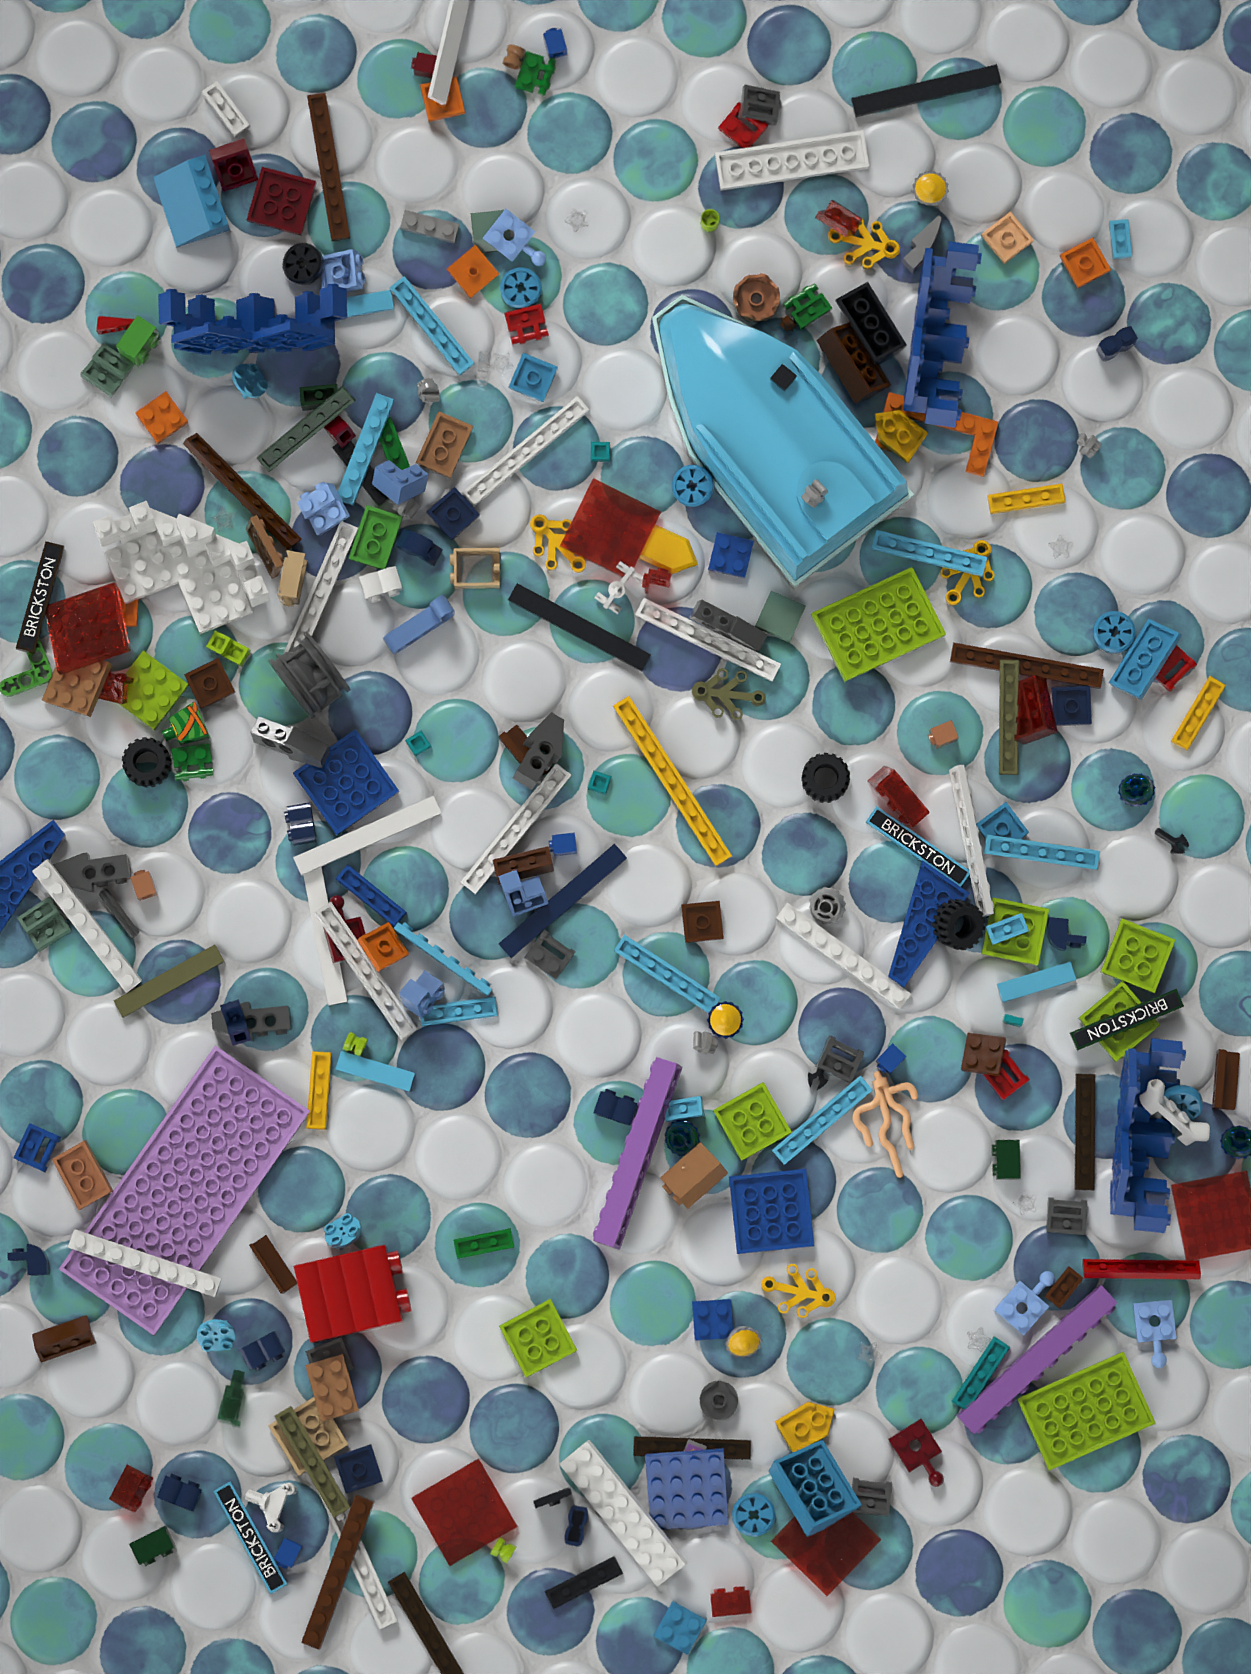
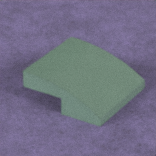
M504 210L470 213L473 242L482 253L498 251L485 241L483 237ZM510 229L506 230L503 234L504 238L508 241L511 240Z
M103 343L92 356V360L84 368L80 376L112 397L132 370L134 363Z
M771 591L755 627L790 643L806 606Z
M50 897L17 917L39 952L72 931Z

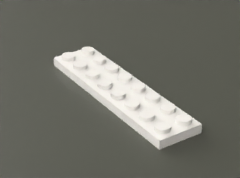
M863 130L715 152L720 191L869 168Z
M590 1440L586 1441L559 1464L657 1587L688 1563Z

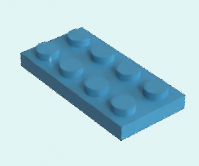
M1148 619L1110 679V685L1142 700L1180 640V633Z

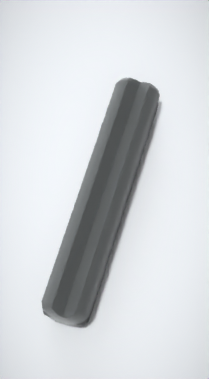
M107 888L103 889L99 896L131 938L136 937L139 934L138 929Z

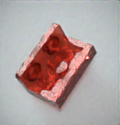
M649 568L648 574L644 573L642 588H645V594L649 593L651 584L670 588L672 574L663 568H657V570Z
M110 670L98 699L118 704L127 703V684L133 683L134 678L127 677L124 673L114 674Z

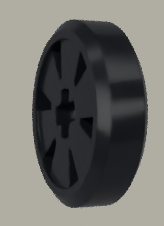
M298 243L287 250L283 258L282 267L284 274L290 281L298 285H309L315 282L322 274L324 259L321 252L313 245ZM304 260L307 264L302 268L300 262Z

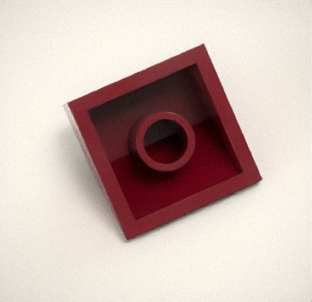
M244 138L209 150L223 192L258 180Z

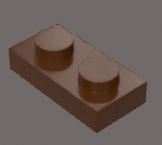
M1068 1266L1044 1297L1060 1309L1084 1278Z

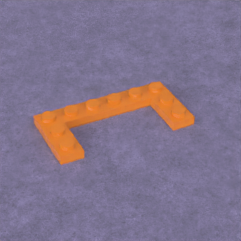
M891 392L888 393L883 413L900 410L910 419L925 423V413L903 411L904 396ZM961 412L960 421L956 420L955 428L939 427L975 436L965 472L984 477L998 421ZM877 434L875 442L880 449L892 452L878 440Z

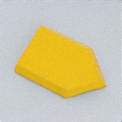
M900 410L874 414L878 440L906 463H909L928 432Z
M655 524L638 558L671 574L698 565L688 539Z
M807 1402L774 1422L793 1453L828 1436L835 1409Z

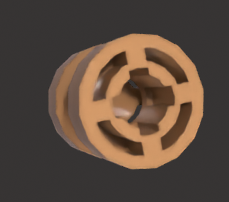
M508 45L506 50L507 56L504 57L502 64L511 69L519 70L522 64L520 60L524 57L526 51L519 46Z

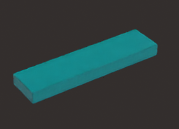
M994 1336L951 1402L962 1409H966L968 1404L975 1401L1010 1349V1346Z

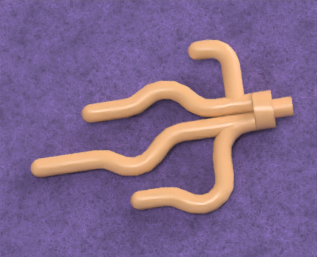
M881 1071L873 1073L875 1080L872 1081L875 1098L873 1101L860 1105L855 1109L852 1116L853 1123L863 1134L866 1146L871 1147L873 1140L870 1131L861 1122L860 1116L862 1113L872 1110L878 1105L880 1106L884 1121L878 1133L879 1141L889 1152L896 1176L902 1178L904 1174L897 1152L886 1138V1133L891 1124L888 1105L903 1116L902 1133L907 1148L913 1150L915 1146L910 1133V1114L904 1106L894 1101L892 1094L908 1090L911 1098L916 1100L918 1099V1092L915 1086L908 1082L889 1087L887 1077H882Z

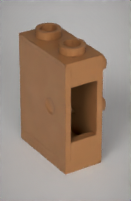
M700 1142L663 1174L660 1179L664 1183L663 1189L669 1195L671 1193L674 1194L672 1198L679 1206L683 1204L689 1209L723 1179L728 1172Z

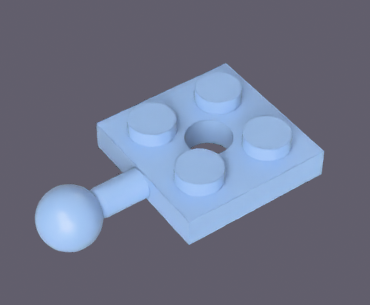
M505 208L483 239L512 262L521 250L531 257L532 263L536 266H542L546 262V255L542 251H535L526 244L535 231ZM508 229L512 230L515 234L514 238L510 241L506 240L503 236L504 232Z
M1044 1271L1040 1275V1282L1032 1291L1019 1281L994 1310L1024 1336L1049 1307L1038 1295L1045 1286L1048 1287L1054 1284V1274L1050 1271ZM1020 1302L1027 1305V1311L1023 1314L1018 1313L1016 1310V1306Z
M1172 1300L1134 1303L1133 1313L1137 1343L1153 1342L1155 1354L1152 1356L1151 1362L1154 1367L1162 1368L1166 1365L1167 1358L1162 1353L1161 1341L1177 1339ZM1151 1316L1159 1318V1326L1153 1327L1150 1325L1149 1319Z

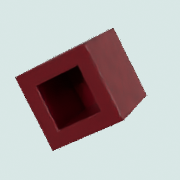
M417 52L416 58L413 57L411 69H414V75L432 79L437 56Z
M339 415L324 427L329 436L341 448L356 437L350 426Z

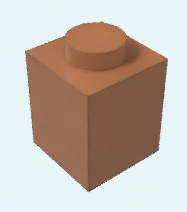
M952 720L929 730L928 739L931 745H935L936 749L959 739Z
M140 870L130 877L139 901L158 895L149 871Z

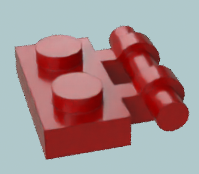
M541 304L504 313L509 332L517 331L518 336L510 337L512 345L517 343L521 345L525 344V341L533 339L537 341L541 340L542 337L549 336L547 328L542 330L539 328V325L546 323ZM533 327L534 332L523 334L522 329Z

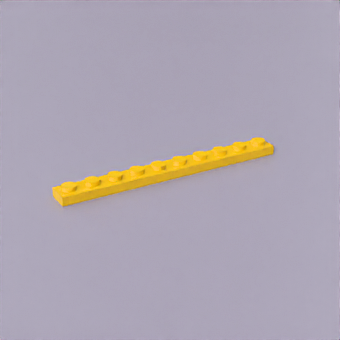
M630 696L613 705L616 713L715 867L732 857Z

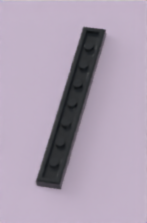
M996 64L853 97L851 102L856 118L1001 84V78Z
M518 583L508 598V601L641 672L651 656L648 652Z

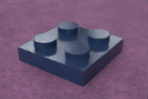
M455 487L426 511L451 541L480 517V514Z
M1090 686L1051 688L1053 726L1092 724Z
M372 1444L334 1456L346 1494L383 1482Z

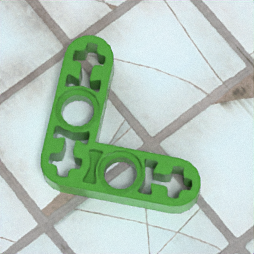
M40 637L38 641L40 647L36 648V652L42 653V659L36 662L32 659L33 654L27 653L32 669L2 680L0 682V692L4 696L11 697L50 681L53 671ZM42 665L46 672L49 671L46 679L42 676L39 677L42 674L40 667L35 668V666ZM29 676L31 678L30 685L23 686L21 684L22 677ZM17 679L20 689L17 690V687L14 686L11 688V692L3 691L6 683L14 685L16 684L14 680Z

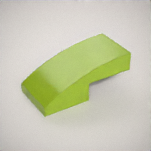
M216 630L206 645L208 649L241 667L251 651L249 648Z

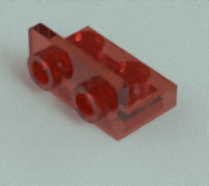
M834 200L830 201L826 210L818 211L815 217L844 237L855 235L862 221L861 217Z
M127 1464L109 1500L127 1510L136 1512L141 1506L146 1492L151 1487L153 1477Z
M745 1586L733 1587V1591L726 1592L725 1588L714 1589V1593H710L712 1617L751 1613L749 1589L745 1590Z

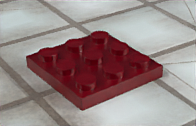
M262 167L246 219L247 222L302 236L317 182Z

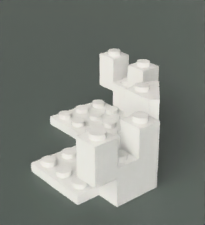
M147 501L129 507L130 514L113 521L111 515L93 521L102 547L117 541L121 543V545L104 551V554L125 604L179 583L199 634L250 615L253 613L251 606L254 607L270 600L268 590L262 576L259 575L247 541L239 544L215 534L214 527L181 514L174 518L149 508Z

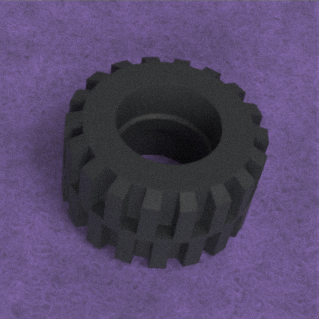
M142 737L141 740L135 739L134 743L130 742L128 749H125L123 752L124 757L122 756V767L127 777L136 785H141L145 788H148V786L155 787V784L159 783L160 785L163 783L162 780L164 778L167 779L168 772H171L170 766L172 764L170 753L160 741H156L151 737L150 739ZM145 752H152L158 758L156 768L148 773L140 772L136 767L137 758Z
M816 754L804 766L801 777L802 787L805 789L806 794L810 795L814 801L818 800L820 803L836 801L845 794L850 782L848 765L843 762L841 757H836V754ZM824 767L832 769L837 775L836 784L831 788L818 786L814 780V775L818 769Z
M960 899L948 900V903L944 902L941 904L942 908L936 910L938 913L934 915L933 919H935V922L932 923V927L935 928L933 933L937 936L936 939L946 946L962 951L967 948H973V944L977 945L979 943L978 939L983 937L982 931H985L986 927L983 926V923H985V918L982 917L984 915L977 906ZM963 916V926L955 934V923L959 917Z

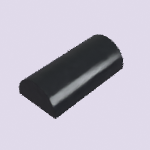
M868 282L835 300L874 365H879L891 359L907 346Z

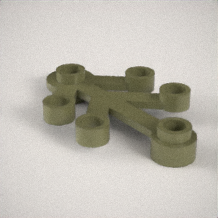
M724 668L719 669L717 674L706 683L697 682L692 687L693 697L696 700L704 701L711 709L715 718L722 717L724 710L721 706H717L711 697H718L729 710L734 720H740L743 712L741 709L736 708L730 699L751 701L757 707L762 706L766 700L765 694L760 690L753 693L730 691L738 684L744 683L747 680V673L745 671H738L736 677L720 689H712V687L720 680L724 681L728 678V671ZM721 671L726 673L724 678L719 676ZM744 674L745 679H738V675ZM699 688H704L705 692L703 694H699L697 690ZM756 695H761L762 699L760 701H756L754 697ZM715 709H720L722 713L716 715L714 711ZM739 711L741 715L740 717H734L733 713Z

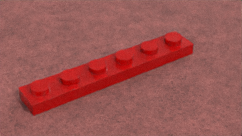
M1083 1259L1082 1262L1084 1278L1200 1280L1201 1278L1199 1260Z

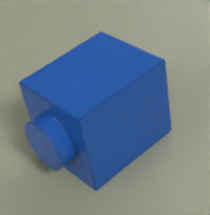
M551 28L546 33H543L549 58L554 59L567 55V47L561 28Z
M575 832L552 835V840L549 841L550 852H554V856L577 854Z
M892 1043L876 1060L878 1063L876 1067L885 1074L887 1072L890 1075L907 1056Z
M285 1537L274 1560L278 1561L276 1565L284 1569L292 1568L303 1546Z

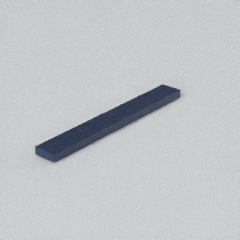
M614 843L548 900L549 904L541 906L499 943L500 947L510 958H513L542 933L544 929L549 927L623 863L627 857Z

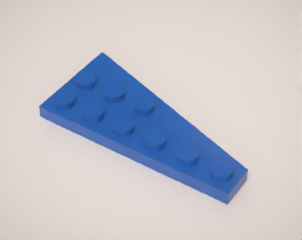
M54 820L0 861V933L36 881L37 877L32 871L45 860H50L66 836Z
M923 860L888 975L889 978L903 988L937 941V936L933 933L935 928L932 927V923L935 922L933 917L938 913L936 910L942 908L941 904L944 902L948 903V900L951 899L965 901L970 894Z

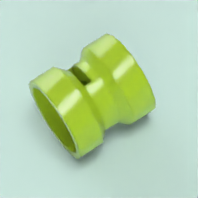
M707 209L702 213L700 223L702 229L707 232H713L718 228L719 214L717 211Z
M349 1032L343 1045V1050H351L355 1055L361 1057L368 1039L357 1037L355 1033Z
M499 1537L490 1554L494 1557L500 1555L501 1560L507 1564L516 1546L513 1544L506 1545L505 1540Z

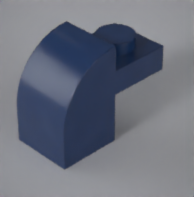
M403 529L395 545L407 554L417 556L432 566H435L443 551L432 540L406 529Z
M1049 917L1047 938L1054 948L1065 951L1067 944H1070V948H1081V946L1086 944L1087 936L1068 934L1069 919Z
M239 1000L220 1005L232 1045L251 1041L247 1021Z
M27 1244V1252H24V1248L12 1249L11 1253H7L8 1261L27 1260V1275H49V1259L45 1251L40 1247Z

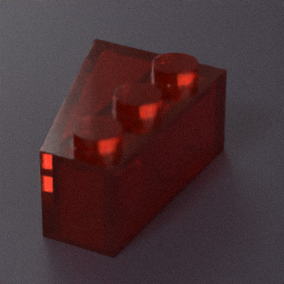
M1034 675L1020 680L1017 705H1019L1018 717H1016L1017 733L1014 735V741L1025 745L1058 733L1046 679Z
M883 766L868 780L875 792L887 802L886 805L890 810L895 811L899 815L898 819L904 826L914 827L930 813L895 769Z

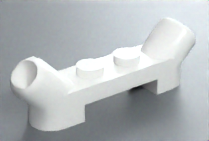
M1154 1079L1149 1081L1147 1091L1139 1096L1142 1106L1151 1115L1158 1111L1177 1128V1138L1184 1145L1188 1146L1194 1141L1207 1142L1210 1136V1125L1208 1123L1191 1121L1184 1111L1179 1110L1172 1100L1164 1096L1165 1085L1161 1080Z

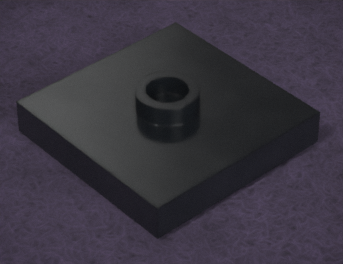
M568 1487L536 1499L533 1504L535 1509L546 1504L552 1507L560 1504V1499L573 1493L571 1488Z

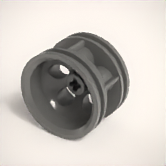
M306 632L303 640L297 639L299 645L283 655L276 654L277 659L274 661L271 658L268 662L297 702L313 719L316 711L321 713L324 708L339 697L341 698L344 690L348 693L351 689L321 647Z

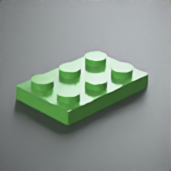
M366 505L349 560L380 570L386 569L403 516Z

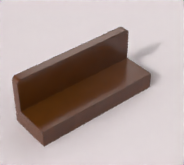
M515 725L508 732L504 731L499 735V739L519 764H521L529 748L523 745L527 739L526 734L518 725ZM532 764L533 768L538 769L536 765ZM552 766L548 771L544 770L542 775H546L552 769Z
M549 846L492 860L498 885L501 884L498 876L517 870L520 880L554 871Z
M1222 1049L1216 1051L1212 1108L1235 1110L1240 1059V1053L1228 1052Z
M267 1235L249 1245L281 1294L297 1285V1280Z
M87 1315L32 1334L34 1348L41 1363L96 1344Z

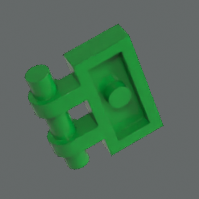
M526 51L515 88L533 93L534 88L538 87V94L545 96L546 91L549 90L551 85L549 83L551 76L556 70V60L549 58L548 64L545 65L542 64L544 56ZM540 71L545 72L542 80H538Z
M815 283L809 287H804L803 291L795 296H790L789 300L783 303L786 310L792 306L796 309L790 315L800 330L832 310V306L823 293L817 296L813 294V292L818 290ZM807 297L810 301L801 306L799 302Z
M209 743L171 749L174 768H182V772L175 773L176 781L183 780L184 782L198 777L204 779L206 776L214 775L213 768L205 769V764L212 763ZM199 765V770L188 771V766Z

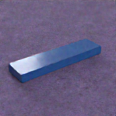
M348 864L336 877L340 884L395 927L407 914L404 909Z

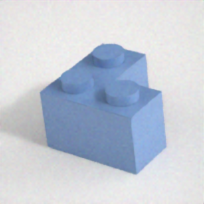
M388 460L375 466L372 485L399 505L425 492L429 474L417 464L401 470Z
M517 870L498 876L512 917L549 904L539 876L522 882Z
M424 970L416 982L410 978L399 992V996L404 1007L420 1018H423L425 1014L428 1015L432 1011L436 1000H440L443 997L445 987L443 982Z

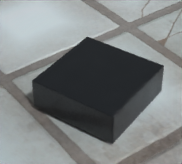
M781 364L770 380L783 391H786L797 378V375Z

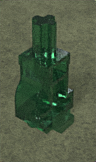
M240 1370L233 1371L230 1386L226 1385L217 1418L219 1422L230 1424L232 1427L237 1428L241 1427V1422L237 1420L244 1395V1390L241 1387L245 1372Z

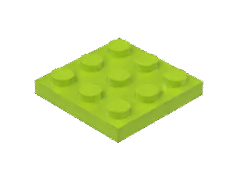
M142 651L108 696L155 731L189 687V684L148 653Z
M993 897L994 914L988 916L987 926L1022 913L1029 932L992 945L986 930L981 954L1038 966L1049 909Z
M1121 918L1100 972L1154 994L1175 939Z
M1122 981L1078 1019L1084 1026H1087L1136 1006L1141 1002ZM1153 1019L1102 1040L1099 1044L1116 1063L1125 1055V1050L1128 1051V1048H1134L1159 1027L1160 1024L1156 1019Z
M764 1082L713 1110L741 1161L792 1133Z
M551 1299L499 1325L526 1378L578 1351Z

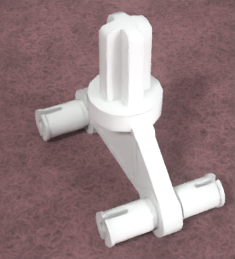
M621 561L616 568L625 573L620 581H614L609 585V598L599 592L594 598L604 604L603 607L605 609L609 608L617 615L622 608L612 601L614 598H620L625 594L626 588L624 584L628 578L631 577L638 584L644 578L634 571L635 568L632 566L629 568Z
M292 1483L282 1484L276 1490L270 1493L266 1492L265 1494L249 1489L246 1492L245 1499L260 1505V1509L263 1510L268 1523L267 1528L272 1532H279L283 1530L281 1528H284V1525L278 1520L288 1495L296 1494L295 1490L298 1491V1489Z

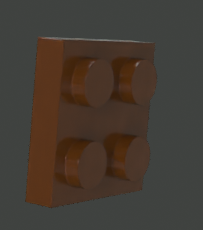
M219 658L184 674L201 709L236 693Z
M720 901L681 904L685 943L724 939Z
M968 1033L961 1070L964 1072L1000 1076L1006 1038Z

